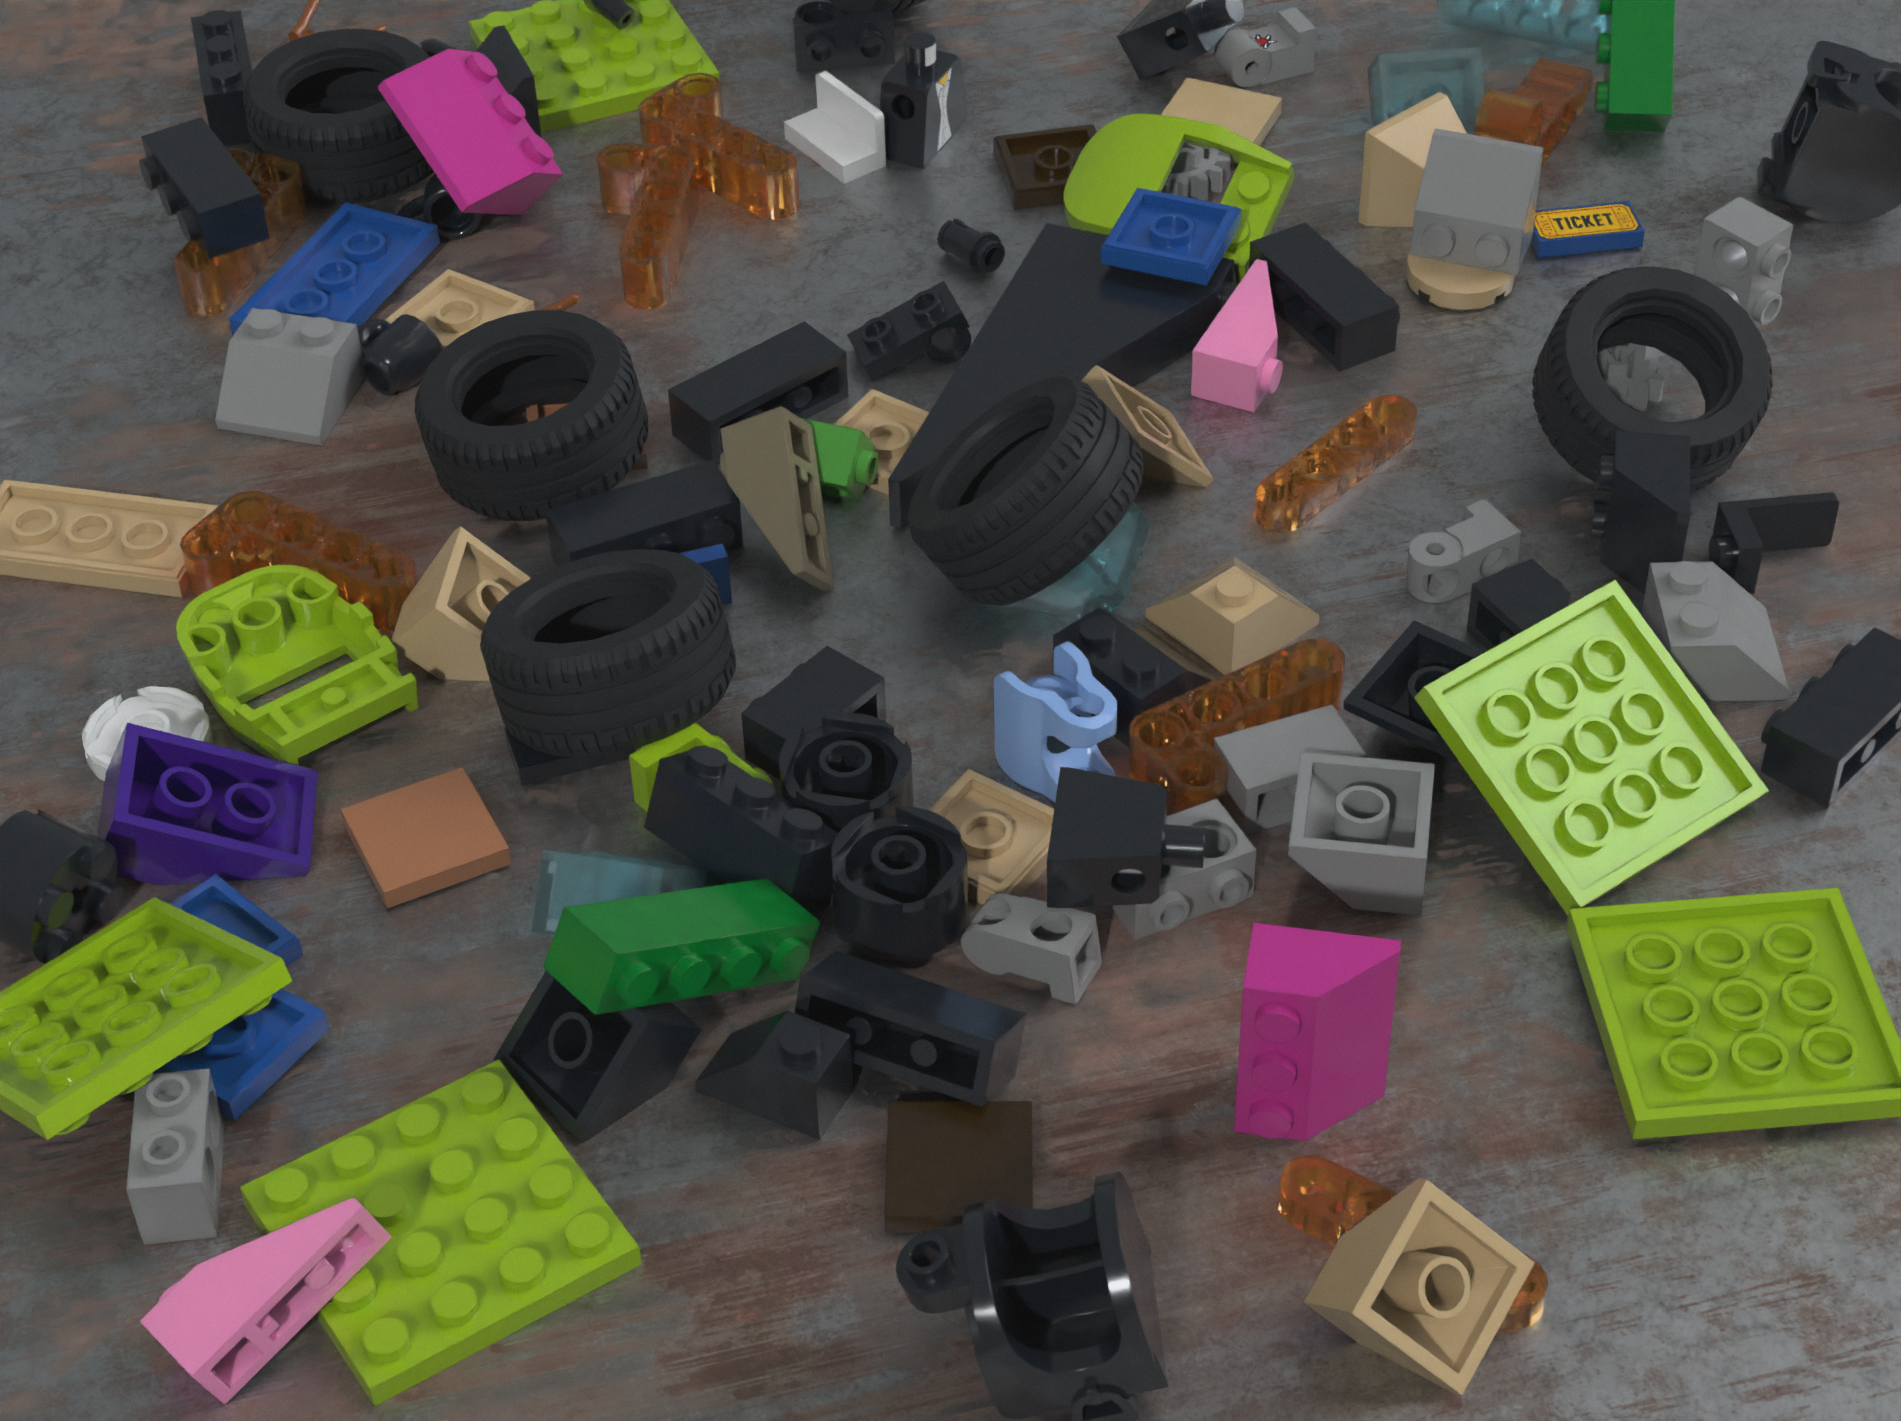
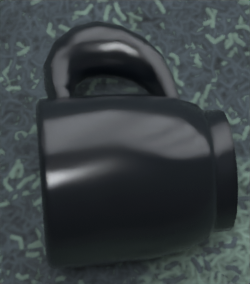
M435 173L426 184L424 195L409 201L399 210L397 215L437 225L440 237L455 240L465 238L473 233L480 224L482 213L461 212Z
M401 315L391 324L382 319H373L357 327L363 357L360 364L361 371L369 384L383 395L391 396L394 393L402 392L416 385L423 379L428 366L443 350L440 340L432 329L412 315Z

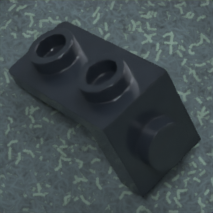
M1829 492L1719 502L1713 534L1709 541V560L1714 562L1748 593L1755 594L1763 552L1822 547L1831 543L1840 504L1835 493Z

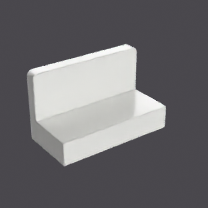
M827 71L816 74L817 108L784 121L785 139L843 184L885 167V126L882 111Z

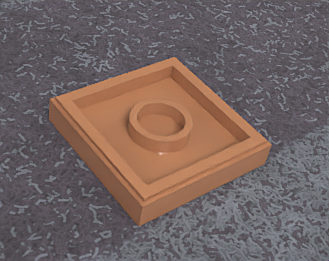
M463 766L340 809L343 825L387 909L512 864L509 846Z

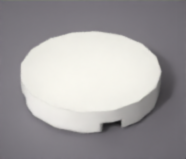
M159 686L137 689L138 696L124 701L121 694L107 700L90 715L82 731V741L88 766L100 780L105 781L106 771L127 722L212 744L211 723L203 704L196 696L183 690Z

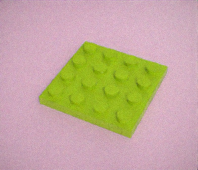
M543 0L534 3L531 7L510 12L495 11L487 14L484 18L469 21L471 39L477 49L494 27L504 25L534 75L541 133L721 90L719 71L669 0H623L635 10V16L632 22L622 30L615 27L601 14L587 8L583 0Z
M1616 580L1424 686L1414 697L1567 915H1569V909L1585 908L1758 801L1769 792V789Z
M1839 887L1569 909L1566 928L1633 1140L1901 1117V1041Z
M153 897L0 992V1110L46 1140L55 1135L67 1134L78 1129L87 1122L91 1112L117 1095L127 1094L141 1088L151 1079L152 1072L178 1055L189 1054L201 1049L210 1042L215 1031L237 1017L250 1015L264 1008L271 1001L274 993L293 982L283 959Z
M499 1059L240 1186L244 1205L263 1235H267L354 1197L392 1236L315 1314L374 1407L642 1265L639 1245Z

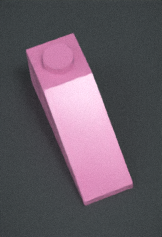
M1255 260L1193 349L1191 396L1254 413L1267 393L1273 394L1276 391L1282 376L1283 363L1281 360L1276 359L1278 334L1267 261Z
M352 1197L197 1264L181 1281L170 1286L162 1294L158 1303L140 1322L191 1377L226 1405L392 1236Z

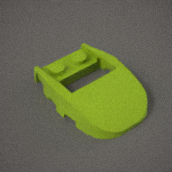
M1137 113L1117 118L1101 128L1081 151L1064 189V212L1069 226L1075 229L1109 235L1137 188L1162 191L1185 140L1188 144L1205 149L1213 147L1232 155L1234 161L1239 163L1220 204L1241 209V225L1222 257L1234 260L1236 283H1240L1249 270L1250 242L1270 235L1295 180L1292 163L1221 125L1186 118Z
M273 565L249 571L193 599L183 609L177 620L176 632L178 642L194 677L207 698L236 738L269 759L299 766L298 758L401 707H405L410 713L419 709L416 679L412 672L404 676L399 672L397 650L388 636H382L374 626L373 614L361 601L351 605L342 599L338 594V585L317 571L297 565ZM345 654L353 660V662L255 710L245 704Z

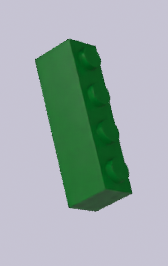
M1597 0V14L1606 15L1605 32H1598L1595 54L1596 64H1604V81L1596 82L1594 95V112L1603 113L1602 131L1665 133L1672 117L1675 0Z
M768 878L566 906L563 908L543 968L595 1015L797 980L810 958V948L820 921Z

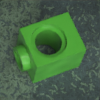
M801 418L812 425L821 494L861 502L865 485L871 486L877 474L879 458L878 453L875 451L876 446L862 430Z

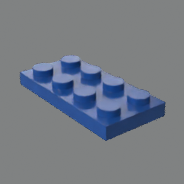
M345 202L229 318L232 336L253 308L262 310L272 309L281 313L314 318L324 317L333 321L357 324L358 327L382 305L440 243L437 225Z

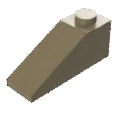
M780 406L721 428L723 452L720 455V466L731 489L793 575L822 591L833 589V574L812 425Z

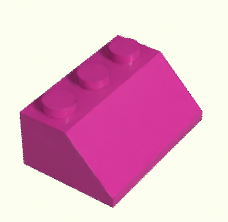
M447 49L383 80L377 88L463 213L524 215L563 176V173L552 159L554 153L549 144L535 134L524 118L525 110L516 98L506 92L496 77V67L480 52Z
M1253 923L1242 992L1234 1132L1254 1134L1268 1139L1284 1138L1307 1141L1384 1096L1401 949L1400 940Z

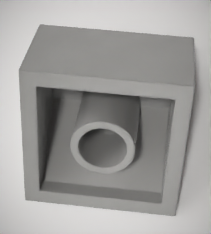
M1435 128L1415 207L1411 255L1518 275L1532 241L1544 147Z
M253 308L229 340L215 418L217 429L322 446L366 380L360 367L363 357L357 324L333 321L324 317L314 318L281 313L272 309L262 310Z
M1680 561L1650 563L1641 615L1704 702L1788 700V684L1764 605L1714 562Z
M1301 752L1288 855L1353 909L1421 916L1435 764Z

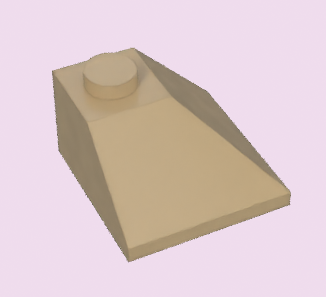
M1438 92L1365 132L1359 223L1371 227H1413L1416 202L1435 128L1467 134L1447 95Z
M1095 365L1081 380L1092 388L1139 443L1142 450L1144 478L1204 488L1211 484L1214 478L1170 411L1098 365Z
M460 526L451 534L404 601L391 642L396 650L438 679L490 682L480 648L481 634L487 618L494 607L507 594L531 578Z
M1235 556L1230 557L1146 608L1145 613L1147 620L1229 679L1235 678L1317 626L1320 616Z
M1418 1178L1340 1237L1305 1298L1304 1303L1359 1344L1454 1394L1463 1395L1535 1262L1430 1181Z

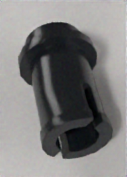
M954 218L953 221H946L939 230L937 241L940 249L965 260L969 269L977 274L994 272L1002 264L1005 257V248L1001 244L1000 238L992 232L980 233L957 218Z

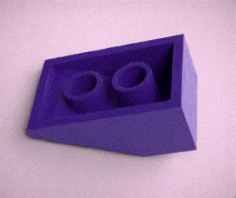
M127 722L106 771L97 836L115 847L118 859L117 876L157 886L203 883L215 874L224 881L306 876L311 862L318 771Z

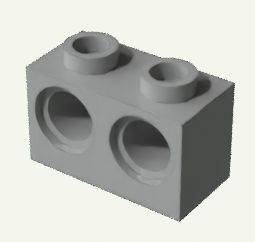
M1739 196L1704 218L1694 275L1706 279L1728 293L1749 314L1757 328L1769 324L1777 316L1782 306L1783 299L1780 293L1784 272L1791 259L1789 246L1794 224Z
M1217 798L1167 816L1166 824L1206 827L1203 868L1163 866L1158 900L1152 904L1111 906L1134 940L1159 931L1173 929L1183 922L1221 908L1232 907L1242 900L1253 897L1256 849Z
M209 1068L152 1074L151 1079L144 1086L135 1090L126 1191L143 1245L218 1237L225 1124Z

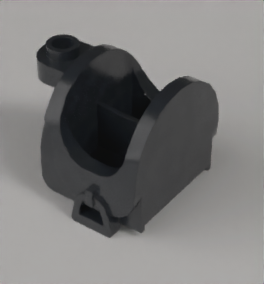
M1819 41L1816 43L1807 62L1808 74L1781 132L1774 133L1771 139L1772 159L1763 157L1758 166V192L1763 195L1773 196L1774 199L1785 201L1801 214L1823 221L1855 223L1880 217L1901 204V64L1873 58L1860 50L1829 41Z
M1121 1172L1097 1176L1094 1182V1194L1080 1203L1053 1209H1030L1011 1205L996 1199L967 1205L964 1209L962 1224L923 1232L912 1238L903 1247L896 1263L897 1278L909 1302L916 1309L925 1313L936 1314L965 1308L969 1332L981 1373L998 1411L1004 1417L1023 1419L1070 1409L1071 1421H1134L1140 1417L1138 1399L1134 1394L1169 1387L1165 1371L1152 1272L1151 1247L1136 1213L1132 1193Z

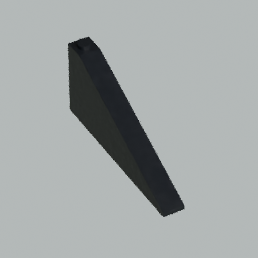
M1046 223L889 477L890 526L902 528L909 524L908 513L911 499L920 481L934 461L967 426L1010 394L1031 383L1049 377L1063 376L1081 381L1095 365H1098L1133 387L1192 351L1239 285V283L1233 282L1234 260L1222 258L1208 284L1202 285L1101 264V247L1108 235Z

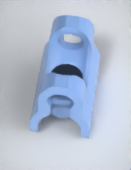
M1066 641L1054 647L1053 675L1038 676L1022 682L1014 673L1007 670L994 677L995 757L1002 770L1014 782L1025 789L1042 794L1055 806L1060 767H1070L1115 776V771L1102 756L1096 744L1114 736L1117 731V700L1107 688L1093 677L1088 659L1073 643Z

